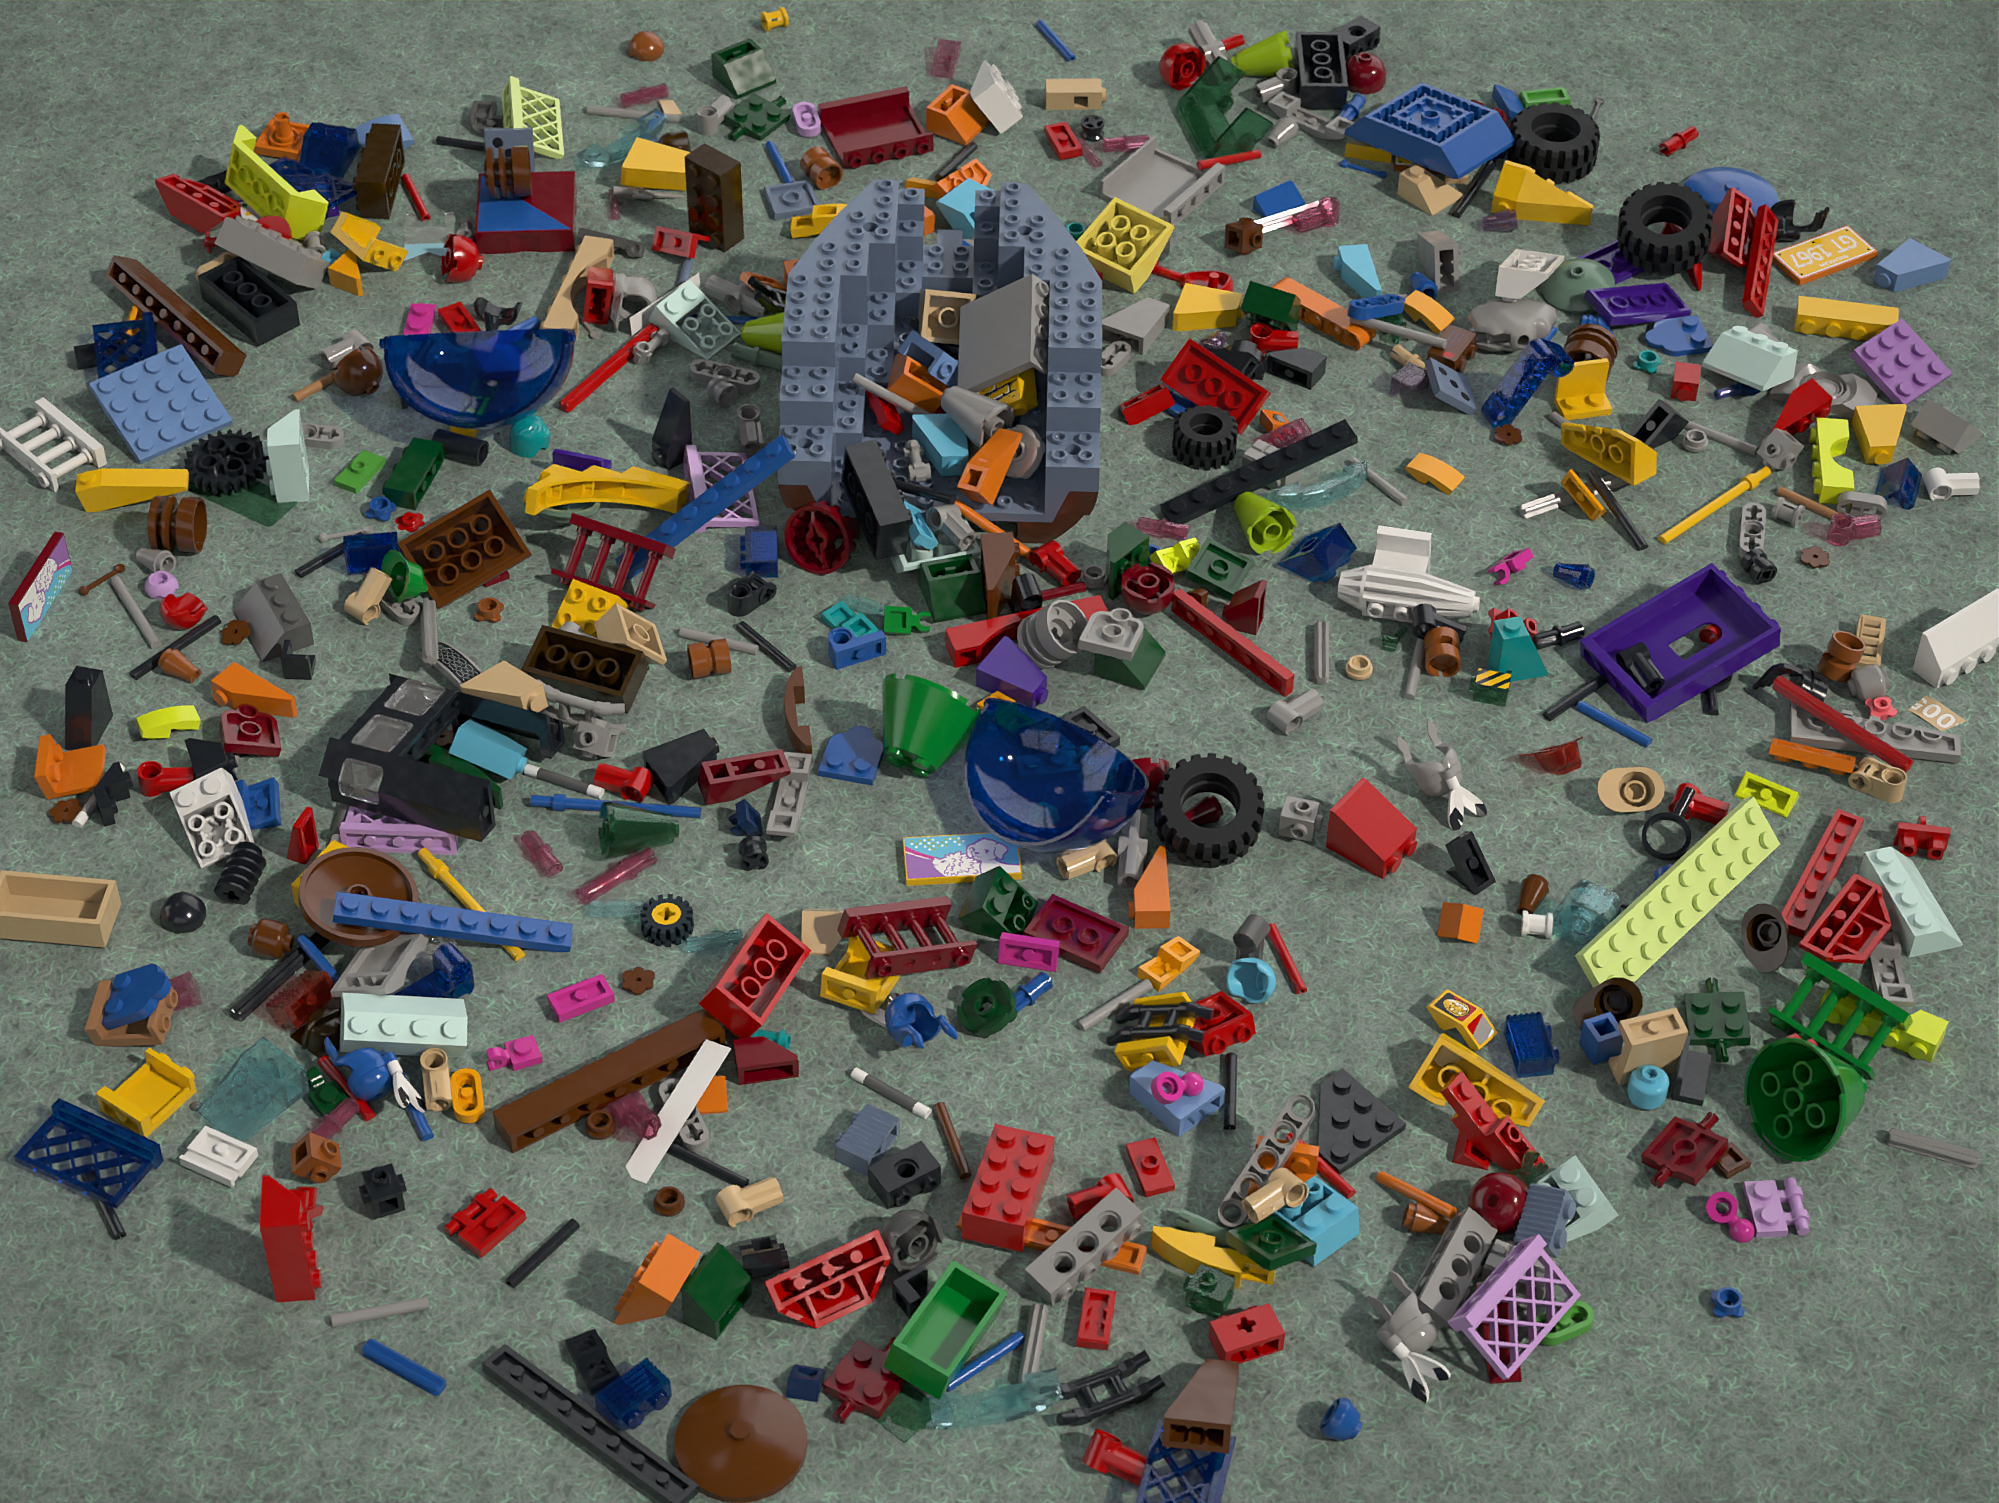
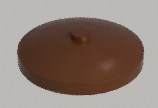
M362 847L340 848L316 858L304 871L298 891L300 911L306 922L323 937L338 944L352 947H372L385 944L404 932L332 922L337 892L418 903L416 882L405 866L383 852Z
M755 1385L726 1386L702 1396L684 1413L675 1433L676 1461L680 1471L699 1485V1492L712 1499L729 1503H749L762 1500L785 1488L802 1468L807 1454L806 1426L796 1407L781 1394Z

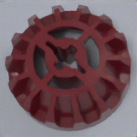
M823 500L818 503L812 501L797 509L788 518L784 529L785 545L791 558L802 569L818 575L830 574L841 568L851 559V553L856 550L857 546L853 538L857 534L856 530L850 529L848 525L851 521L848 515L843 517L839 513L841 510L839 506L834 505L830 507L829 503ZM829 517H831L836 523H838V525L840 526L839 530L832 522H830ZM839 534H843L842 544L836 549L834 542L837 541Z

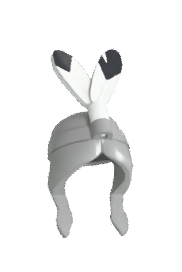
M1428 720L1427 733L1434 746L1445 755L1442 763H1415L1411 758L1407 742L1400 736L1397 737V745L1403 753L1406 769L1416 779V784L1420 790L1431 797L1443 796L1449 793L1448 823L1453 831L1459 830L1463 824L1464 807L1477 816H1486L1487 809L1479 798L1460 786L1462 781L1461 762L1455 750L1449 744L1440 741L1437 736L1436 726Z
M1390 1271L1389 1275L1393 1284L1407 1298L1392 1315L1382 1300L1372 1295L1368 1296L1372 1307L1380 1312L1386 1321L1376 1332L1377 1337L1386 1346L1385 1348L1402 1361V1367L1413 1395L1427 1403L1429 1400V1389L1423 1374L1438 1381H1445L1451 1377L1450 1372L1444 1365L1422 1355L1436 1340L1438 1329L1435 1325L1436 1322L1429 1313L1422 1314L1420 1312L1415 1292L1406 1285L1404 1279L1399 1274Z

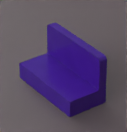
M554 449L552 452L553 464L580 472L593 465L606 469H611L612 467L611 460L602 459L601 457L561 449Z

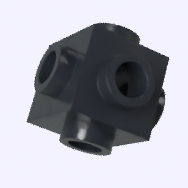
M392 1163L361 1172L364 1185L359 1186L363 1204H370L375 1219L405 1211L403 1192L407 1191L402 1173L396 1175Z

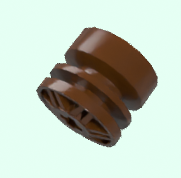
M528 145L512 146L511 157H506L503 147H499V158H494L493 147H487L484 160V177L490 199L497 198V187H501L502 198L507 197L508 187H513L516 197H532Z
M1581 324L1573 328L1558 359L1557 371H1559L1561 364L1607 358L1609 361L1607 382L1618 355L1619 346L1617 339L1609 330L1599 325Z
M163 495L154 496L148 513V539L151 549H165L172 552L177 544L179 551L182 553H200L207 535V509L204 499L200 497H183L178 504L174 496L167 498Z

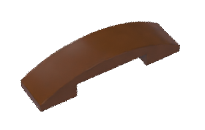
M802 666L794 669L786 685L784 696L785 725L789 740L797 753L812 754L810 726H798L796 704L805 703Z

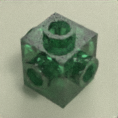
M1200 1264L1194 1274L1190 1273L1184 1282L1183 1291L1186 1292L1185 1306L1190 1307L1196 1313L1205 1314L1215 1319L1223 1316L1234 1296L1235 1278L1224 1274L1219 1269Z

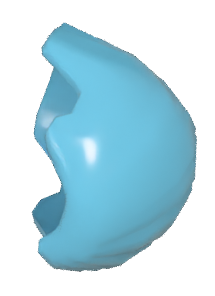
M1254 957L1233 960L1228 968L1226 982L1230 994L1243 998L1246 1003L1253 1004L1266 1002L1273 995L1276 987V976L1267 962Z

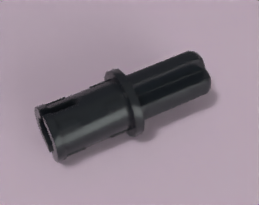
M1577 621L1561 627L1555 625L1552 627V630L1537 633L1531 639L1536 649L1539 650L1557 644L1563 646L1565 642L1584 638L1585 630L1583 624Z

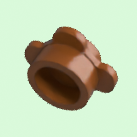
M492 597L480 600L478 612L475 613V619L477 621L491 620L494 623L500 621V613L504 610V604Z

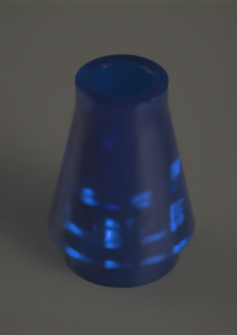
M1557 562L1553 570V577L1561 579L1580 590L1582 588L1589 589L1594 582L1595 569L1590 568L1589 564Z

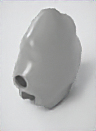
M1493 298L1486 303L1475 306L1468 313V319L1473 325L1469 331L1476 334L1475 345H1477L1478 349L1487 351L1513 352L1522 350L1533 342L1542 340L1549 335L1551 328L1557 320L1555 308L1531 298L1517 299L1516 302H1507L1501 300L1502 298Z

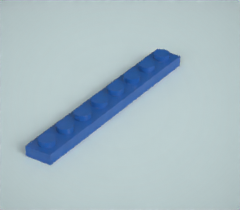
M781 434L644 537L665 543L674 548L792 460L795 455L788 440ZM640 548L638 553L635 552L626 580L634 578L645 569L649 557L647 556V550ZM623 553L615 559L618 567Z
M343 892L336 893L332 921L335 923L551 952H570L573 924Z

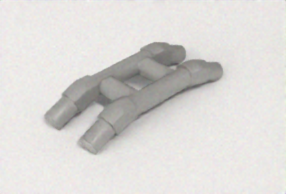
M537 679V681L543 684L547 701L559 703V709L548 705V707L539 712L561 720L563 724L576 727L580 721H590L591 717L596 718V715H625V703L595 702L560 692V690L554 689ZM570 706L584 710L585 718L572 715ZM607 722L606 726L620 730V734H626V723L612 724V722Z

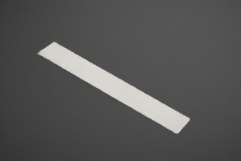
M707 1039L705 1040L626 1164L631 1178L643 1183L648 1182L731 1048Z

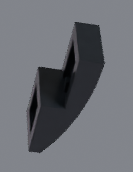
M595 1329L565 1340L567 1350L592 1396L622 1384L620 1373L609 1358L606 1345Z

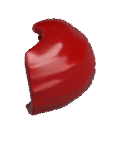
M189 592L180 597L168 594L159 604L160 615L165 623L177 630H187L194 627L208 610V607L200 598Z

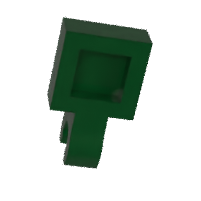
M315 1066L304 1072L309 1079L306 1083L313 1091L308 1094L309 1101L324 1120L351 1106V1100L335 1080L326 1084L320 1071Z

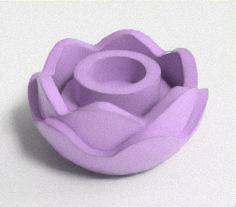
M166 571L152 573L144 584V590L150 598L164 599L168 594H174L179 588L177 579Z

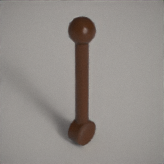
M117 564L114 570L87 586H80L79 594L85 596L91 589L117 573L124 572L125 565Z

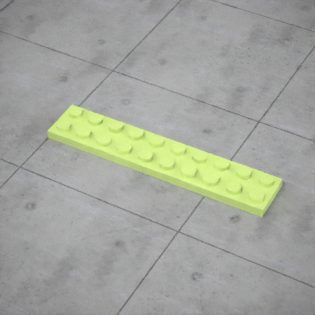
M1754 796L1747 797L1575 955L1593 988L1614 977H1623L1635 982L1780 845Z

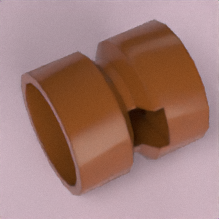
M820 146L807 150L800 160L802 171L821 190L838 185L842 179V167Z
M1437 627L1428 631L1424 636L1425 668L1431 676H1439L1438 669H1441L1443 677H1452L1459 672L1461 668L1460 641L1455 630L1448 627Z
M1835 631L1827 645V650L1823 653L1817 665L1819 671L1834 681H1849L1851 679V672L1857 667L1854 663L1860 661L1866 649V644L1859 637L1849 632Z
M726 638L711 640L708 646L703 642L687 644L688 661L693 679L708 677L711 671L716 675L731 673V658Z

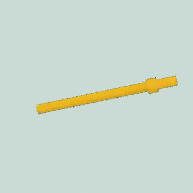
M1764 466L1754 474H1747L1741 479L1739 484L1660 535L1658 540L1666 545L1745 491H1751L1759 486L1760 481L1771 475V470L1769 467Z
M427 848L419 850L418 857L428 866L429 873L436 880L439 878L468 910L486 912L449 873V867L441 859H436ZM502 945L516 961L525 956L520 947Z

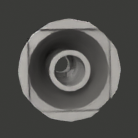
M958 386L947 388L941 395L942 409L979 449L983 447L999 428L1005 429L1006 426L1011 428L1013 424L1014 409L1006 403Z

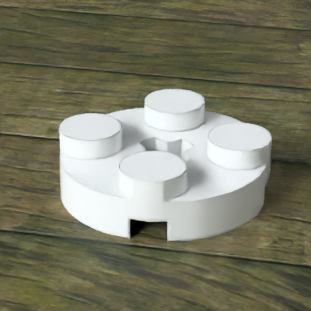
M1016 425L1017 427L1007 428L1006 430L1023 434L1018 448L1022 447V452L1017 458V453L1015 452L1006 476L1015 479H1028L1039 466L1042 456L1046 451V445L1035 430L1024 425Z

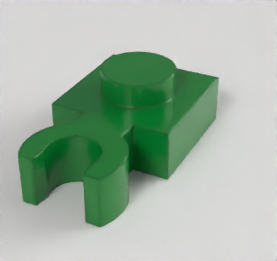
M885 606L883 633L885 635H911V629H915L920 633H927L930 631V627L922 626L920 620L929 619L931 613L922 611L917 615H912V607Z

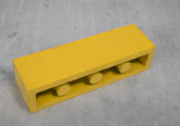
M1799 296L1795 310L1794 332L1868 341L1898 322L1899 308Z

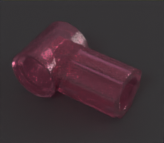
M1323 197L1319 200L1318 206L1292 215L1294 227L1299 233H1304L1321 226H1336L1339 223L1340 202L1334 197Z
M1835 513L1831 518L1826 539L1830 544L1839 547L1847 545L1853 539L1880 536L1882 531L1881 519L1877 514L1852 517L1846 513Z
M635 1090L608 1104L609 1112L620 1122V1128L627 1126L639 1138L643 1137L647 1140L657 1136V1132L662 1126L660 1118L648 1108L639 1091Z

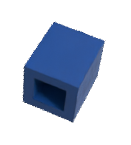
M1611 1012L1583 1021L1579 1044L1593 1065L1608 1061L1610 1057L1621 1054L1624 1039L1618 1029L1619 1024Z

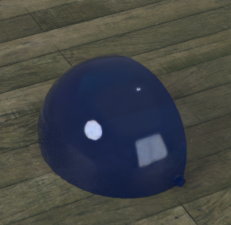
M574 328L408 334L385 336L379 340V346L381 349H384L385 366L394 389L411 408L443 425L460 429L486 430L520 422L541 410L554 398L566 381L571 369L576 333Z
M990 697L985 699L983 703L984 708L976 719L967 743L964 761V780L970 805L976 817L990 833L1011 845L1028 851L1044 854H1066L1082 851L1106 841L1130 821L1145 797L1149 781L1144 772L1129 757L1098 736L1060 717L1012 701Z

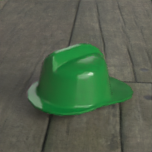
M389 550L385 554L381 572L392 577L387 591L397 603H402L405 599L417 598L421 592L428 591L429 587L424 580L423 569L420 565L406 560L397 550Z

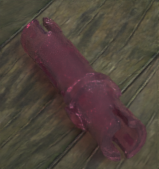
M646 847L629 859L623 858L616 867L583 887L576 889V895L581 894L582 896L578 898L585 905H588L629 878L631 880L635 879L638 876L637 873L657 863V857H651L655 855L654 851L650 847Z

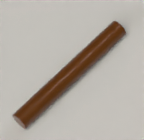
M938 1102L933 1108L960 1179L969 1178L972 1174L944 1102Z

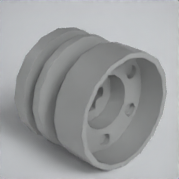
M1057 600L1022 619L1017 632L1019 647L1037 667L1050 669L1084 651L1078 649V643L1088 620L1076 604L1068 600Z

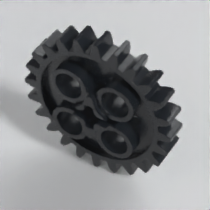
M231 429L227 431V434H222L219 430L215 437L207 434L208 440L198 439L199 445L192 444V451L186 452L187 458L184 459L185 469L189 472L190 483H195V488L203 487V492L205 493L212 489L213 495H216L219 490H223L224 495H227L229 490H233L236 494L240 487L248 490L247 484L257 485L256 478L264 479L263 473L267 472L266 460H269V456H264L263 441H260L259 435L252 437L250 431L243 435L242 429H239L236 434H232Z

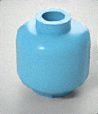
M1642 1065L1636 1067L1631 1072L1627 1088L1629 1100L1638 1108L1645 1110L1660 1107L1665 1102L1669 1088L1668 1075L1658 1066Z

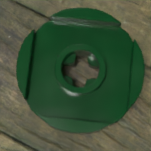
M983 978L975 981L963 992L962 997L964 999L961 1007L959 1005L957 1007V1016L960 1023L970 1033L980 1038H987L999 1032L1017 1017V1010L1015 1008L1016 997L1010 987L1002 980L992 981L990 978ZM988 1002L989 1004H991V1007L987 1011L981 1012L985 1009V1003Z

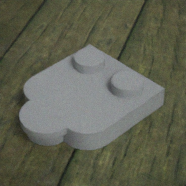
M1116 608L1111 612H1095L1091 615L1079 638L1078 649L1131 661L1143 637L1144 624L1139 619L1133 618L1131 612L1124 608Z

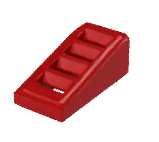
M306 807L294 823L287 852L288 860L304 865L309 862L319 848L311 807Z

